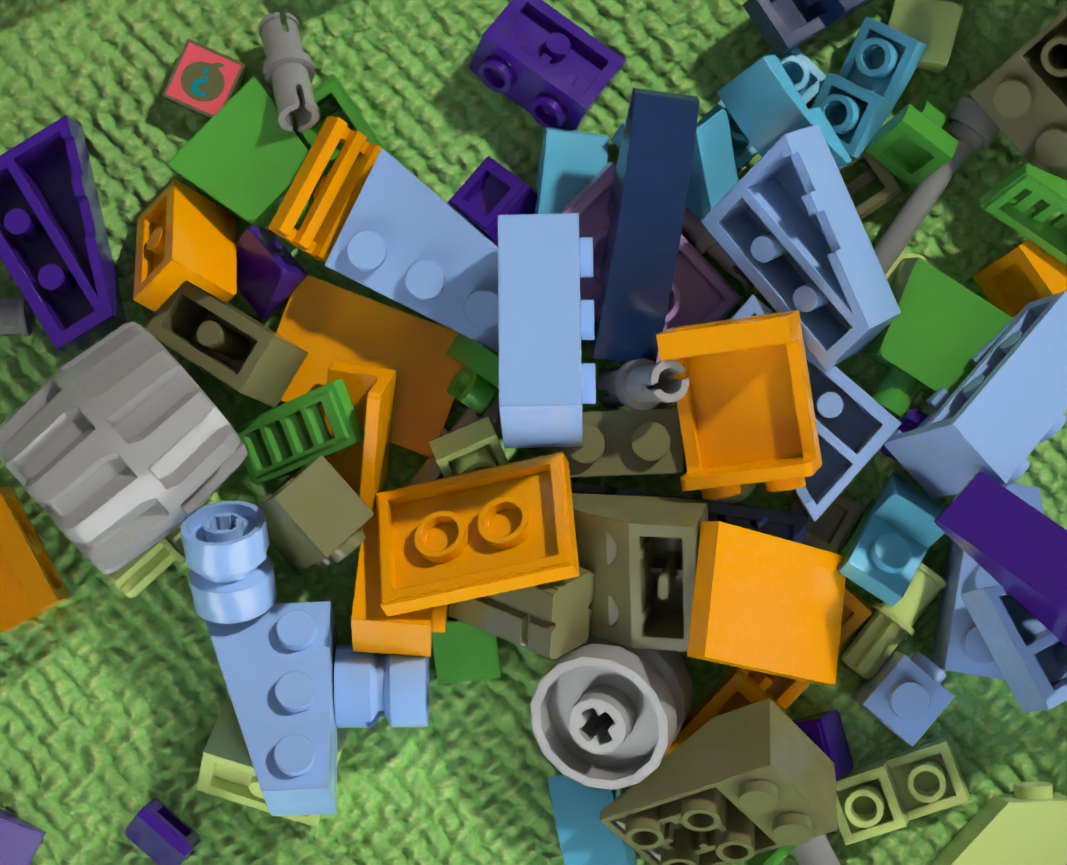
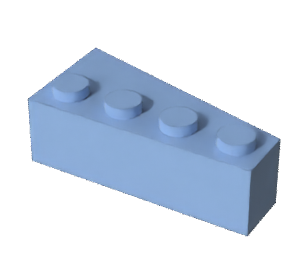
M381 149L324 266L499 353L498 246L390 153Z

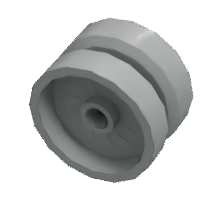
M590 636L586 643L560 656L557 662L549 668L539 681L531 701L532 731L543 755L563 775L593 788L617 790L635 785L643 781L659 767L670 745L675 742L683 729L693 706L692 679L682 656L677 651L629 648Z

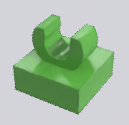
M925 100L919 110L908 104L878 130L864 152L911 188H915L953 158L959 141L942 129L946 115Z
M459 333L446 353L466 367L456 374L446 392L480 415L490 404L495 389H499V357L480 343Z

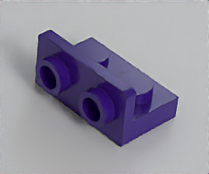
M512 0L483 33L469 68L480 77L488 88L504 94L525 109L541 126L578 131L586 114L617 77L626 60L543 0Z

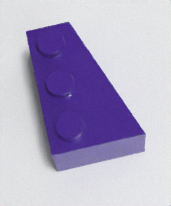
M66 115L0 155V257L56 349L75 354L127 322L83 128Z

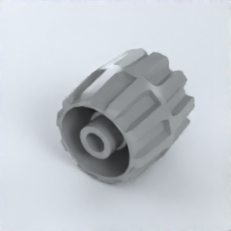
M135 322L121 325L59 368L0 425L1 462L19 480L33 500L43 507L56 526L76 545L87 560L96 566L98 570L107 574L118 571L180 527L183 520L199 509L243 465L247 457L244 442L215 404L167 349L146 328Z

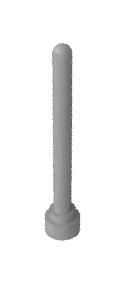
M961 97L947 117L950 126L946 132L959 141L953 158L914 188L874 247L875 254L885 275L902 253L970 152L977 153L981 146H990L1000 131V128L975 100Z

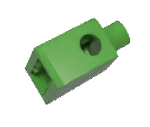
M252 77L167 164L185 181L247 224L263 228L275 216L309 151L293 129L290 132L281 128L277 119L278 111L276 105L262 85ZM312 194L294 226L296 230H299L315 200Z
M919 257L903 258L890 286L901 314L868 343L863 350L867 357L888 369L872 398L891 415L899 419H903L920 391L931 397L940 387H943L951 395L976 367L971 358L1013 319Z

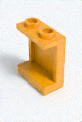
M799 309L672 327L656 334L660 361H678L685 367L686 371L680 374H673L674 378L689 377L688 391L683 398L677 401L687 465V473L680 478L682 491L701 489L703 499H719L742 493V484L765 482L766 489L769 492L787 491L806 486L805 477L812 476L822 466Z

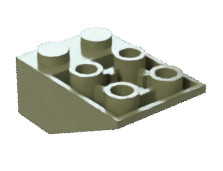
M1066 8L969 93L1032 166L1064 180H1067Z
M572 493L579 567L595 574L593 601L589 605V608L592 609L591 636L629 648L687 652L701 522L709 521L708 499Z
M768 698L712 717L662 760L659 767L643 781L630 786L600 812V821L650 865H725L731 862H745L753 858L754 855L787 845L804 844L813 837L838 830L835 763Z

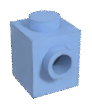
M894 650L875 676L869 680L866 679L852 698L896 736L913 747L952 701L954 696L940 685L947 677V674L919 651H916L911 658H908L905 654Z

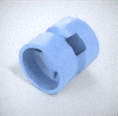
M222 501L205 505L183 520L180 531L187 566L190 568L188 575L195 612L201 618L214 623L234 624L252 620L263 615L274 606L278 594L271 558L266 555L270 543L266 518L262 509L255 504L244 501Z
M337 645L334 662V710L337 728L374 727L380 717H385L391 727H428L429 657L354 652L353 645Z

